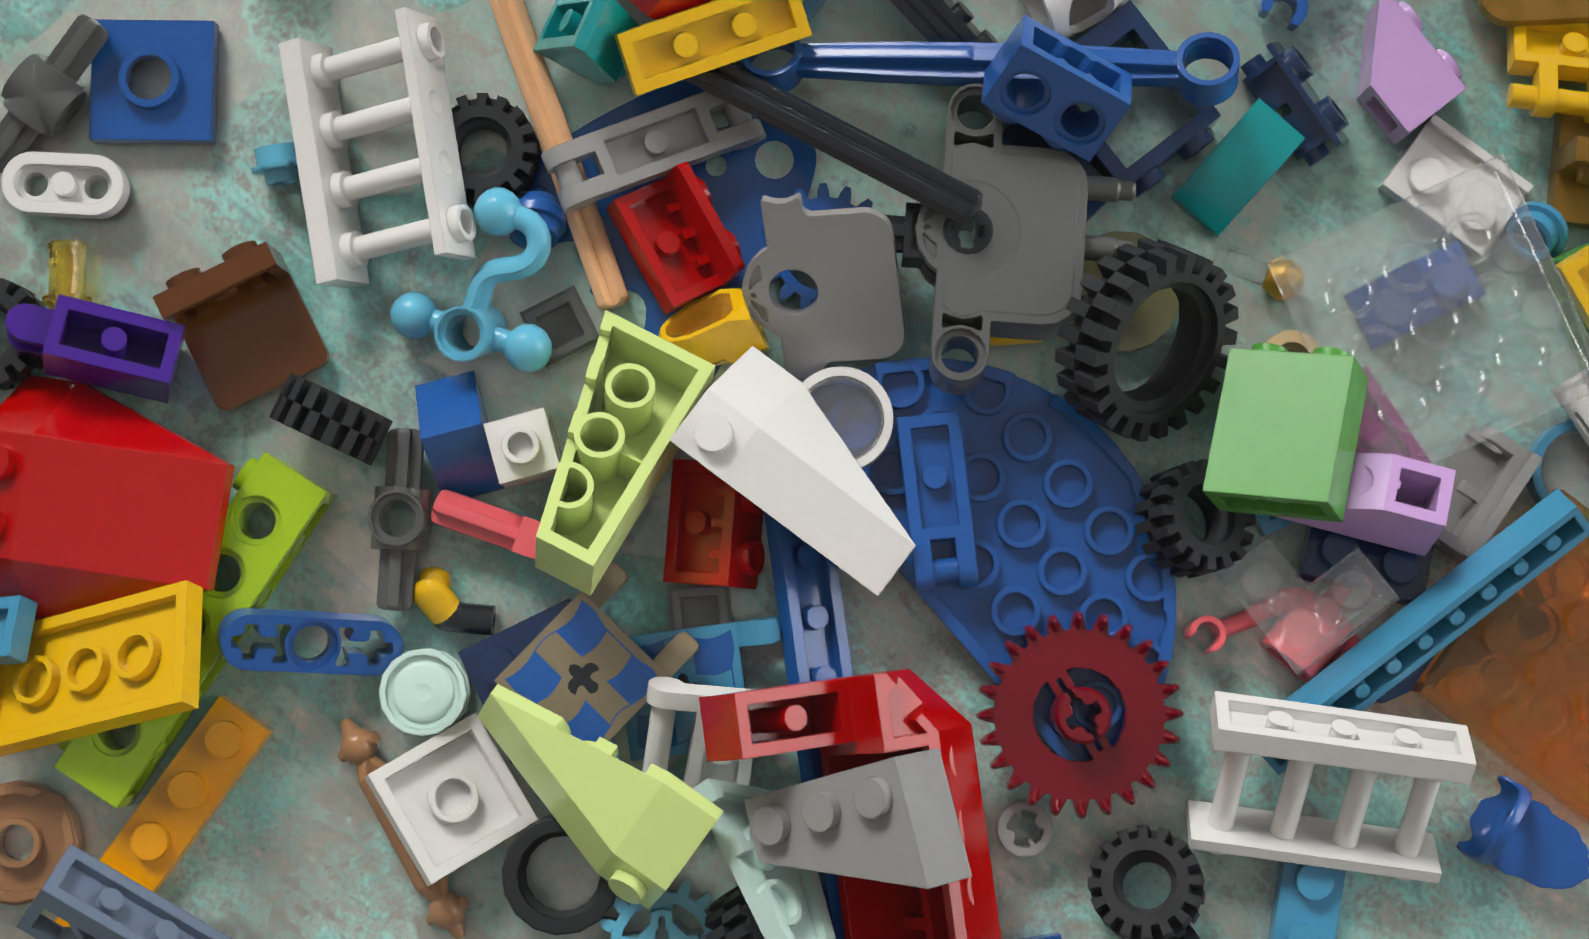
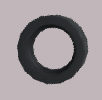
M547 815L524 828L508 847L502 867L504 895L515 915L531 928L555 936L580 933L602 919L614 904L617 895L609 888L608 881L600 876L596 892L588 902L576 909L559 911L546 907L534 897L528 886L526 873L531 854L541 843L550 838L569 837L554 816Z

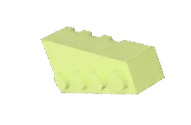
M605 310L599 330V337L587 368L577 409L574 411L562 458L558 463L537 531L536 568L591 596L680 448L671 442L670 438L712 385L715 365Z

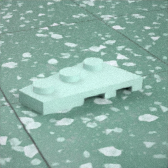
M710 778L694 787L695 791L724 810L711 831L764 939H836L818 872L759 863L743 799L773 790Z

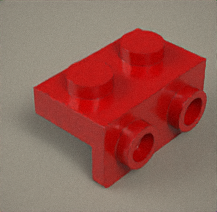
M686 161L674 166L665 178L614 199L606 208L665 315L714 291L725 288L745 269L737 239L729 230L724 228L712 206L708 187L701 178L695 176L692 168Z

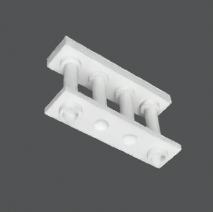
M408 7L395 9L399 37L333 55L332 47L299 37L278 43L315 279L318 285L350 289L370 284L367 269L369 259L432 243L434 254L437 256L460 260L476 258L473 243L476 235V222L471 209L467 206L443 60L446 54V40L441 27L437 24V18ZM403 62L409 97L353 113L342 114L338 90L341 79ZM413 122L419 158L355 175L352 174L348 152L350 139ZM423 183L428 219L362 235L357 207L361 198Z
M1221 691L1214 692L1210 708L1213 748L1226 752L1213 803L1195 800L1187 801L1186 821L1189 849L1207 851L1216 855L1231 854L1389 876L1403 881L1418 880L1439 883L1442 872L1434 835L1425 832L1441 782L1471 784L1477 763L1467 725ZM1253 755L1289 760L1275 812L1238 807L1250 759ZM1316 764L1352 768L1337 820L1301 815L1313 768ZM1379 773L1415 777L1399 829L1363 824L1376 777Z

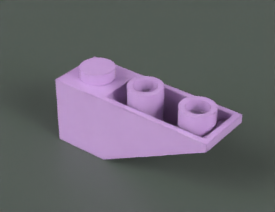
M1355 453L1343 523L1280 516L1274 517L1426 556L1447 525L1456 470L1396 454Z

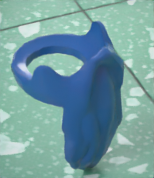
M1498 776L1497 780L1501 787L1500 794L1481 800L1477 809L1470 817L1471 839L1458 842L1456 848L1477 864L1486 866L1492 864L1504 874L1519 877L1540 888H1572L1588 879L1589 850L1577 829L1554 815L1548 806L1532 800L1531 792L1524 785L1506 776Z

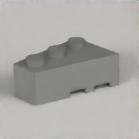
M939 748L888 758L743 799L759 863L925 889L972 877Z

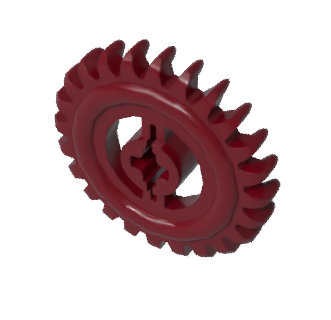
M1075 611L1072 614L1069 628L1064 631L1055 615H1049L1046 623L1047 635L1044 637L1031 625H1025L1023 631L1027 647L1023 649L1011 641H1005L1003 646L1011 659V663L1009 665L993 661L988 663V668L1000 679L999 685H982L978 689L982 695L994 701V707L980 710L975 715L979 720L994 723L995 729L982 736L979 740V743L983 746H1000L1001 751L991 760L990 768L996 770L1011 765L1013 770L1006 781V788L1014 790L1025 782L1030 783L1026 802L1029 806H1034L1048 793L1050 812L1054 816L1060 814L1067 799L1072 801L1075 814L1080 819L1086 817L1091 799L1095 800L1103 814L1110 815L1112 813L1111 794L1116 793L1127 804L1134 805L1136 799L1131 787L1133 781L1150 789L1156 787L1155 781L1147 770L1149 764L1164 768L1171 767V761L1158 750L1159 745L1178 744L1181 742V738L1178 735L1164 728V723L1183 717L1184 712L1177 708L1165 706L1163 701L1178 692L1180 686L1174 683L1159 684L1157 678L1169 667V661L1158 660L1147 664L1145 658L1153 646V641L1146 639L1130 647L1128 643L1132 632L1131 624H1124L1112 636L1108 635V616L1106 614L1099 615L1091 630H1087L1083 614L1080 611ZM1071 668L1091 669L1105 676L1118 690L1124 706V720L1122 730L1112 746L1105 737L1112 717L1108 700L1100 692L1090 687L1075 686L1066 670ZM1060 678V680L1066 688L1067 693L1062 691V689L1056 681L1057 679ZM1045 683L1048 684L1055 696L1051 703L1049 714L1053 729L1060 737L1074 743L1083 744L1091 759L1086 761L1066 760L1052 753L1039 739L1033 722L1034 702ZM1070 697H1074L1081 704H1093L1095 711L1088 716L1089 723L1091 724L1089 728L1091 733L1086 732L1081 726L1067 725L1066 719L1073 714L1072 707L1069 704L1072 702ZM1094 737L1096 738L1098 744L1101 747L1100 750H1097L1096 746L1093 743L1095 742Z

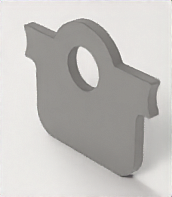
M801 193L787 198L762 196L760 204L767 246L761 249L748 264L742 283V295L749 307L752 318L769 332L781 337L785 370L795 378L800 379L826 369V365L830 362L884 359L894 355L904 342L906 329L894 230L888 217L881 211L870 207L811 211L804 207ZM785 270L805 272L815 281L818 288V297L811 305L805 308L792 309L785 307L773 297L770 288L771 280L778 273Z

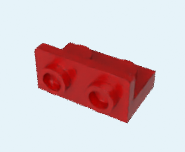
M673 459L663 582L755 590L758 585V575L761 573L765 561V551L761 542L764 511L697 460Z

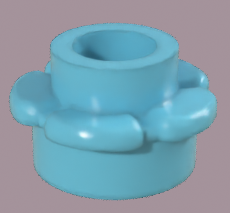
M294 142L272 144L254 149L257 166L251 168L252 174L265 176L267 186L300 182Z

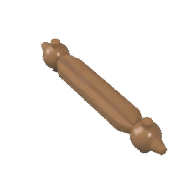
M349 717L340 721L343 738L340 743L338 758L342 762L347 761L350 764L357 765L358 783L416 891L430 902L426 922L430 926L435 925L440 929L447 930L455 939L464 938L466 933L463 920L466 908L469 905L468 899L465 896L459 897L457 894L449 892L448 875L427 887L364 779L368 774L386 764L376 756L377 743L380 741L379 734L375 731L370 732L359 728Z

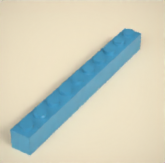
M1557 488L1285 700L1363 711L1589 536V522L1579 508ZM1262 756L1278 775L1286 770L1289 760Z

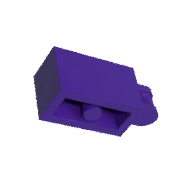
M61 294L58 295L54 310L24 303L14 306L7 313L5 323L9 343L18 351L43 357L44 374L168 404L183 349L185 325Z

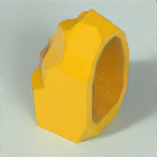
M742 288L719 289L687 304L667 319L660 327L658 336L713 365L719 366L727 362L734 364L752 346L762 353L770 349L764 328L750 314L749 307L742 295Z

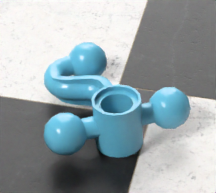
M494 187L486 190L477 199L474 205V218L480 229L492 236L502 237L511 234L514 230L521 231L527 240L525 251L518 255L498 257L485 262L474 273L463 305L441 311L438 310L433 299L421 292L410 291L402 294L394 302L390 310V319L396 332L407 339L419 340L433 333L438 349L444 356L453 361L465 362L499 352L505 355L509 364L522 372L532 373L542 369L548 363L552 355V341L545 330L534 324L524 323L516 326L512 331L508 330L503 314L496 307L492 306L493 291L498 283L521 280L535 275L547 262L551 253L552 237L547 223L537 212L522 206L513 192L505 188ZM468 316L474 319L480 330V339L475 347L469 345L462 333L463 323Z

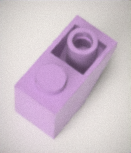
M1379 0L1365 17L1356 99L1393 145H1396L1450 103L1466 87L1460 80L1461 71L1455 60L1442 49L1436 50L1421 32L1423 25L1417 13L1405 2L1400 1L1398 3L1396 0Z

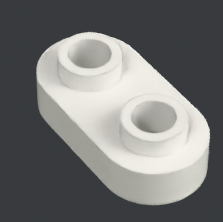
M24 152L8 162L1 178L2 192L7 201L15 208L32 216L106 219L116 215L123 209L130 194V183L124 170L109 158L95 154ZM38 177H46L48 182L46 191L39 196H33L31 193L32 182ZM98 180H107L108 191L106 195L100 199H93L91 195L93 184Z

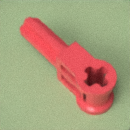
M448 489L441 490L438 494L431 512V521L434 524L535 559L536 535L540 521Z

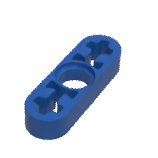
M240 608L226 615L217 630V643L224 657L231 665L242 670L378 676L382 675L390 663L402 655L403 642L399 632L385 618L372 614ZM253 624L258 635L278 638L276 625L284 624L280 633L282 656H275L276 648L272 643L267 642L252 643L250 653L243 654L239 645L231 641L233 635H243L245 626ZM308 626L323 628L327 633L325 649L319 655L312 658L298 656L293 648L297 633ZM339 628H346L344 631L345 637L349 641L354 642L369 641L371 631H377L378 636L387 643L386 648L376 649L373 659H367L366 654L360 648L342 646L344 658L337 659L342 644Z

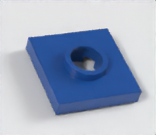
M95 19L110 34L107 42L91 62L89 140L95 144L216 145L219 25L215 21ZM142 59L146 62L148 60L162 59L170 68V85L165 93L157 98L147 100L138 98L132 93L131 81L134 73L131 70Z

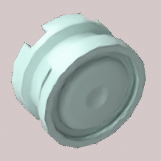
M432 648L407 651L394 659L383 673L379 688L381 708L390 723L405 733L417 736L441 733L460 722L469 710L468 705L471 693H473L471 679L462 662L448 652Z

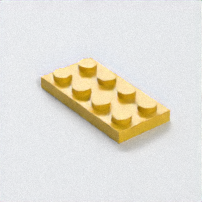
M185 580L34 621L27 662L0 665V757L198 709L203 588Z

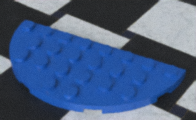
M929 358L884 361L858 369L879 382L886 391L893 409V429L890 441L883 454L873 464L863 469V471L908 535L909 529L896 418L959 411L979 585L960 588L958 582L935 584V591L917 592V594L996 685H999L1000 679L988 668V663L991 661L1006 665L1011 663V659L1003 646L1005 641H1011L1024 649L1027 647L1023 631L1025 625H1031L1044 637L1047 635V617L1053 614L1057 617L1064 631L1069 628L1072 614L1075 611H1080L1083 614L1087 630H1091L1099 615L1106 614L1108 616V635L1110 636L1122 625L1131 624L1132 632L1128 645L1133 647L1143 640L1150 639L1153 641V646L1145 658L1146 663L1167 660L1170 665L1176 629L1175 578L1170 575L1171 567L1161 570L1153 564L1159 556L1158 552L1146 555L1141 545L1150 541L1147 533L1137 535L1135 524L1145 521V516L1134 514L1135 503L1146 500L1139 495L1144 484L1135 468L1116 443L1096 423L1075 412L1077 408L1069 405L1059 395H1054L1034 383L1019 378L1012 372L988 365L985 367L983 378L979 385L969 393L962 395L944 393L934 385L929 374ZM941 358L945 367L957 373L967 372L975 366V362ZM832 380L817 386L809 392L855 459L863 456L876 445L882 434L884 420H882V413L877 400L866 387L849 380ZM954 538L930 541L932 559L955 557ZM910 553L898 569V572L915 590L912 555ZM1169 667L1157 678L1159 684L1165 683ZM1071 668L1066 670L1075 686L1090 687L1100 692L1108 700L1112 717L1105 737L1112 746L1122 730L1124 720V706L1118 690L1105 676L1091 669ZM1060 678L1057 679L1056 681L1059 684L1062 691L1067 693L1066 688L1063 685ZM1045 683L1034 702L1033 722L1037 733L1056 755L1066 760L1086 761L1091 759L1083 744L1064 739L1053 729L1049 714L1050 706L1055 696L1048 684ZM1070 697L1072 702L1069 704L1072 707L1073 714L1066 719L1067 725L1081 726L1086 732L1091 733L1089 729L1091 724L1089 723L1088 716L1095 711L1093 704H1081L1074 697ZM1094 737L1095 742L1093 743L1096 746L1097 750H1100L1101 747L1098 744L1096 738Z

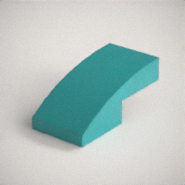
M1259 98L1175 192L1171 199L1217 238L1305 140V137Z

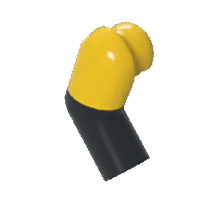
M428 567L419 573L418 582L414 586V602L437 629L447 632L493 635L496 620L495 605L460 602L450 589L449 573L440 567Z

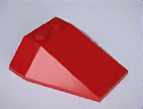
M30 376L23 380L0 405V597L21 595L37 602L34 620L36 621L185 580L202 587L203 592L214 590L235 466L88 384Z

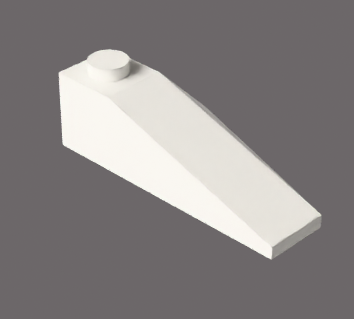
M754 346L744 353L707 389L670 438L671 442L877 596L881 594L916 547L804 384Z

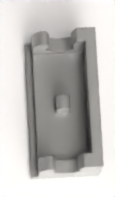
M1474 424L1469 425L1442 466L1454 469L1456 473L1447 525L1433 544L1434 548L1460 564L1490 540L1543 458L1534 452H1530L1489 425H1486L1484 430Z

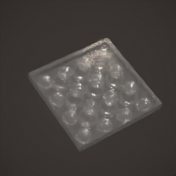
M1503 154L1267 263L1308 352L1313 353V350L1318 347H1334L1347 351L1351 356H1355L1368 378L1355 453L1396 454L1432 464L1589 395V335Z

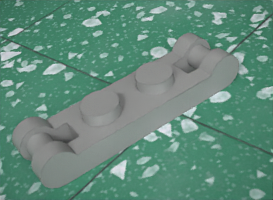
M704 91L558 144L543 152L541 158L548 174L555 173L562 190L557 196L564 213H571L588 207L598 200L666 176L674 166L685 161L690 166L731 151L751 147L764 140L767 135L760 119H753L751 114ZM724 111L730 128L718 132L711 114ZM593 157L600 175L584 181L577 164Z

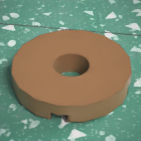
M16 780L0 784V903L18 906L31 903L68 846L72 844L81 850L83 848L84 837L79 815L66 796L45 783ZM14 825L25 827L33 837V849L24 860L13 858L5 849V835Z

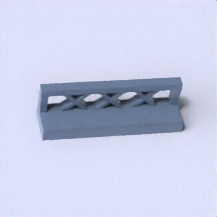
M72 844L68 846L45 884L16 926L36 939H232ZM46 909L68 922L70 927L59 925L42 915L41 912Z

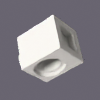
M544 407L483 424L500 485L510 489L555 476L558 463L562 458V452L552 416Z

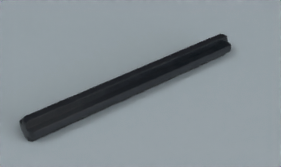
M733 63L684 79L962 225L971 224L982 207L983 194L980 190Z

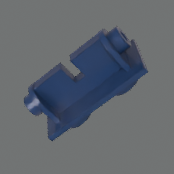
M1271 42L1266 47L1273 58L1266 62L1260 53L1240 67L1246 75L1242 82L1247 86L1256 101L1260 98L1274 111L1285 103L1288 104L1293 112L1283 119L1305 137V140L1293 152L1297 160L1304 158L1309 167L1330 154L1324 144L1331 139L1336 147L1349 142L1342 129L1349 125V122L1329 95L1320 100L1307 79L1313 76L1314 73L1299 50L1294 45L1285 50L1280 42Z

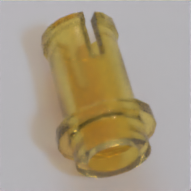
M69 239L47 242V250L49 251L48 294L42 296V304L48 306V309L54 310L59 294L93 302V298L86 295L88 243Z

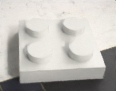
M476 712L371 772L364 778L427 887L539 820L482 722L477 717Z

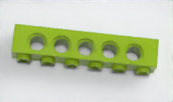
M265 451L259 460L252 457L239 471L232 486L238 492L227 509L219 563L227 557H233L240 566V580L229 591L222 590L215 581L214 590L203 592L202 615L205 618L206 629L201 637L199 704L228 662L217 643V630L223 618L230 612L240 608L263 609L338 497V495L280 457ZM268 505L275 514V527L267 537L257 539L250 530L249 520L252 513L258 507ZM253 624L245 626L243 635H233L231 641L239 645ZM196 709L135 724V737L127 747H123L115 741L112 730L59 742L58 748L64 752L54 768L115 808L133 805Z

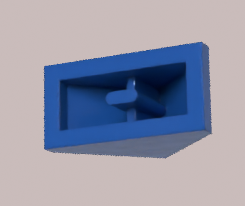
M473 370L415 385L420 439L440 492L441 490L448 489L473 498L505 489L504 486L499 484L483 425L489 422L476 371Z

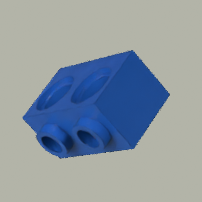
M1024 14L984 72L981 103L988 106L990 111L1000 120L1009 124L1019 123L1041 135L1045 142L1053 149L1067 153L1072 152L1090 162L1131 107L1132 74ZM1019 74H1031L1038 77L1039 80L1025 83L1018 81L1014 77ZM1075 104H1085L1093 109L1086 112H1076L1068 107Z

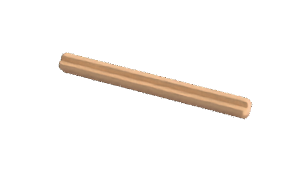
M489 0L542 152L572 140L573 137L545 58L533 51L538 39L524 0ZM579 162L577 165L584 181L588 180L582 162ZM553 173L551 177L558 194L562 190L555 173ZM596 202L581 210L566 213L569 228L598 308L604 311L624 305L629 301V294Z

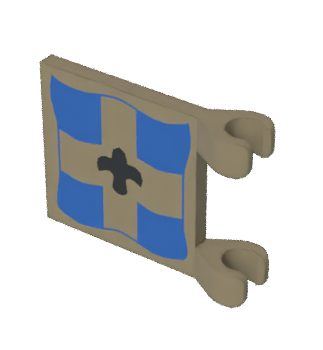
M611 562L591 596L581 591L505 668L494 682L561 716L569 725L572 736L582 741L596 742L599 737L610 741L647 703L646 695L649 680L654 677L672 678L698 651L699 644L689 633L680 632L652 660L600 609L627 583L629 578L627 573L618 564Z

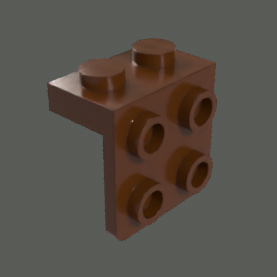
M254 240L238 244L222 254L221 257L224 262L204 272H201L200 268L183 271L166 281L167 290L153 296L154 302L164 320L185 325L184 340L216 406L227 412L234 411L283 387L291 372L303 377L324 367L329 361L328 349L281 253L266 241L259 245Z

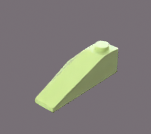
M499 684L490 693L477 715L596 873L608 881V886L615 895L628 903H640L649 910L668 889L724 811L672 773L652 763L644 773L617 758L619 753L618 746L602 737L593 742L582 741L572 736L569 725L561 716Z

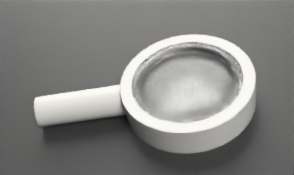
M830 367L809 376L802 383L861 468L865 469L873 464L885 451L893 429V409L884 388L872 376L851 367Z

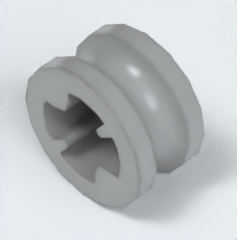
M1025 799L1011 801L1002 807L996 817L995 831L997 839L1006 850L1016 856L1029 857L1037 855L1046 849L1052 839L1053 825L1051 817L1043 807L1037 803L1034 806H1029ZM1020 811L1034 812L1032 822L1041 828L1040 834L1035 841L1026 837L1027 845L1013 843L1015 833L1007 828L1009 819L1014 814L1017 818L1021 819Z

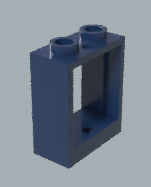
M1131 0L1075 41V43L1085 46L1121 47L1128 40H1131L1137 49L1170 50ZM1167 86L1192 118L1190 121L1128 168L1123 165L1106 142L1102 144L1089 163L1103 177H1117L1120 180L1136 183L1135 196L1139 198L1166 176L1160 168L1178 153L1186 162L1215 139L1209 130L1218 121L1221 114L1214 106L1192 104L1179 94L1176 86ZM1077 104L1068 107L1073 111L1082 112Z

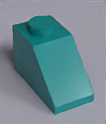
M555 0L533 51L595 84L617 82L618 77L621 78L626 75L614 34L640 25L616 0Z

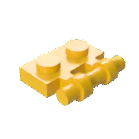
M1589 23L1507 27V74L1532 77V85L1516 83L1509 85L1506 96V106L1508 108L1529 110L1531 117L1548 119L1554 113L1583 116L1585 123H1589ZM1558 80L1587 83V92L1558 89Z

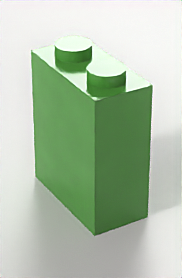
M1257 343L1252 346V349L1230 348L1202 490L1220 511L1343 523L1368 385V378L1355 356H1351L1347 351L1334 347H1318L1313 350V353L1289 352L1288 349L1271 343Z

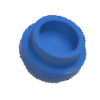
M535 186L517 198L522 206L537 212L547 223L552 237V249L557 245L558 238L566 231V213H564L562 206L558 204L557 199L548 193L544 186ZM514 230L509 234L510 240L515 245L526 249L527 240L521 231Z

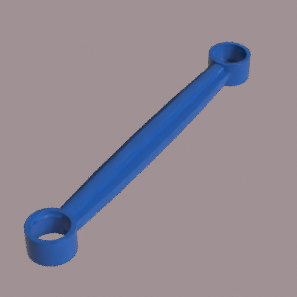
M1203 32L1187 38L1180 45L1178 51L1080 45L1131 73L1132 87L1176 86L1179 94L1185 100L1195 105L1214 106L1223 103L1234 94L1238 85L1240 65L1238 48L1229 38L1218 33ZM800 40L771 49L783 50L793 55L791 60L781 68L762 70L753 66V61L762 53L742 59L741 62L743 69L787 92L797 87L802 78L965 86L975 83L983 84L985 70L1004 43H800ZM1213 59L1223 63L1229 71L1220 78L1202 80L1189 74L1185 68L1196 60ZM1019 74L1014 77L1018 81L1025 83L1039 80L1038 77L1031 74Z

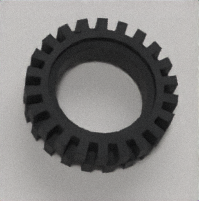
M1146 238L1138 239L1137 247L1129 243L1117 247L1118 259L1109 255H1105L1100 259L1097 265L1103 276L1101 279L1089 273L1084 276L1079 285L1088 292V295L1084 302L1071 296L1065 309L1077 314L1074 324L1060 322L1057 336L1069 341L1070 346L1055 349V362L1066 367L1057 373L1056 376L1058 385L1068 390L1063 395L1067 403L1077 408L1075 412L1082 417L1126 439L1130 437L1136 441H1148L1149 435L1156 439L1168 436V426L1176 430L1181 429L1188 424L1184 409L1196 415L1201 412L1206 404L1199 396L1200 392L1204 389L1215 394L1221 382L1211 377L1215 367L1226 370L1228 356L1221 353L1222 346L1236 345L1238 331L1225 325L1239 319L1238 307L1228 303L1236 294L1233 285L1224 282L1227 274L1222 268L1213 265V261L1167 241L1157 239L1156 242ZM1171 288L1179 302V321L1175 339L1169 353L1159 369L1143 385L1133 390L1122 391L1115 377V360L1119 342L1126 325L1138 307L1158 290Z

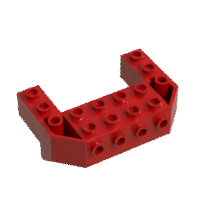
M910 669L865 673L699 697L707 762L743 760L819 748L823 777L888 758L939 748L972 877L925 889L837 875L845 939H1002L972 724Z

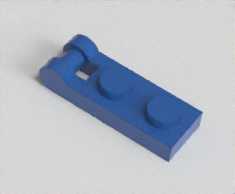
M959 411L897 417L896 425L909 537L916 545L911 552L916 593L935 591V584L958 582L960 588L978 586V567ZM954 538L955 557L932 559L930 541Z

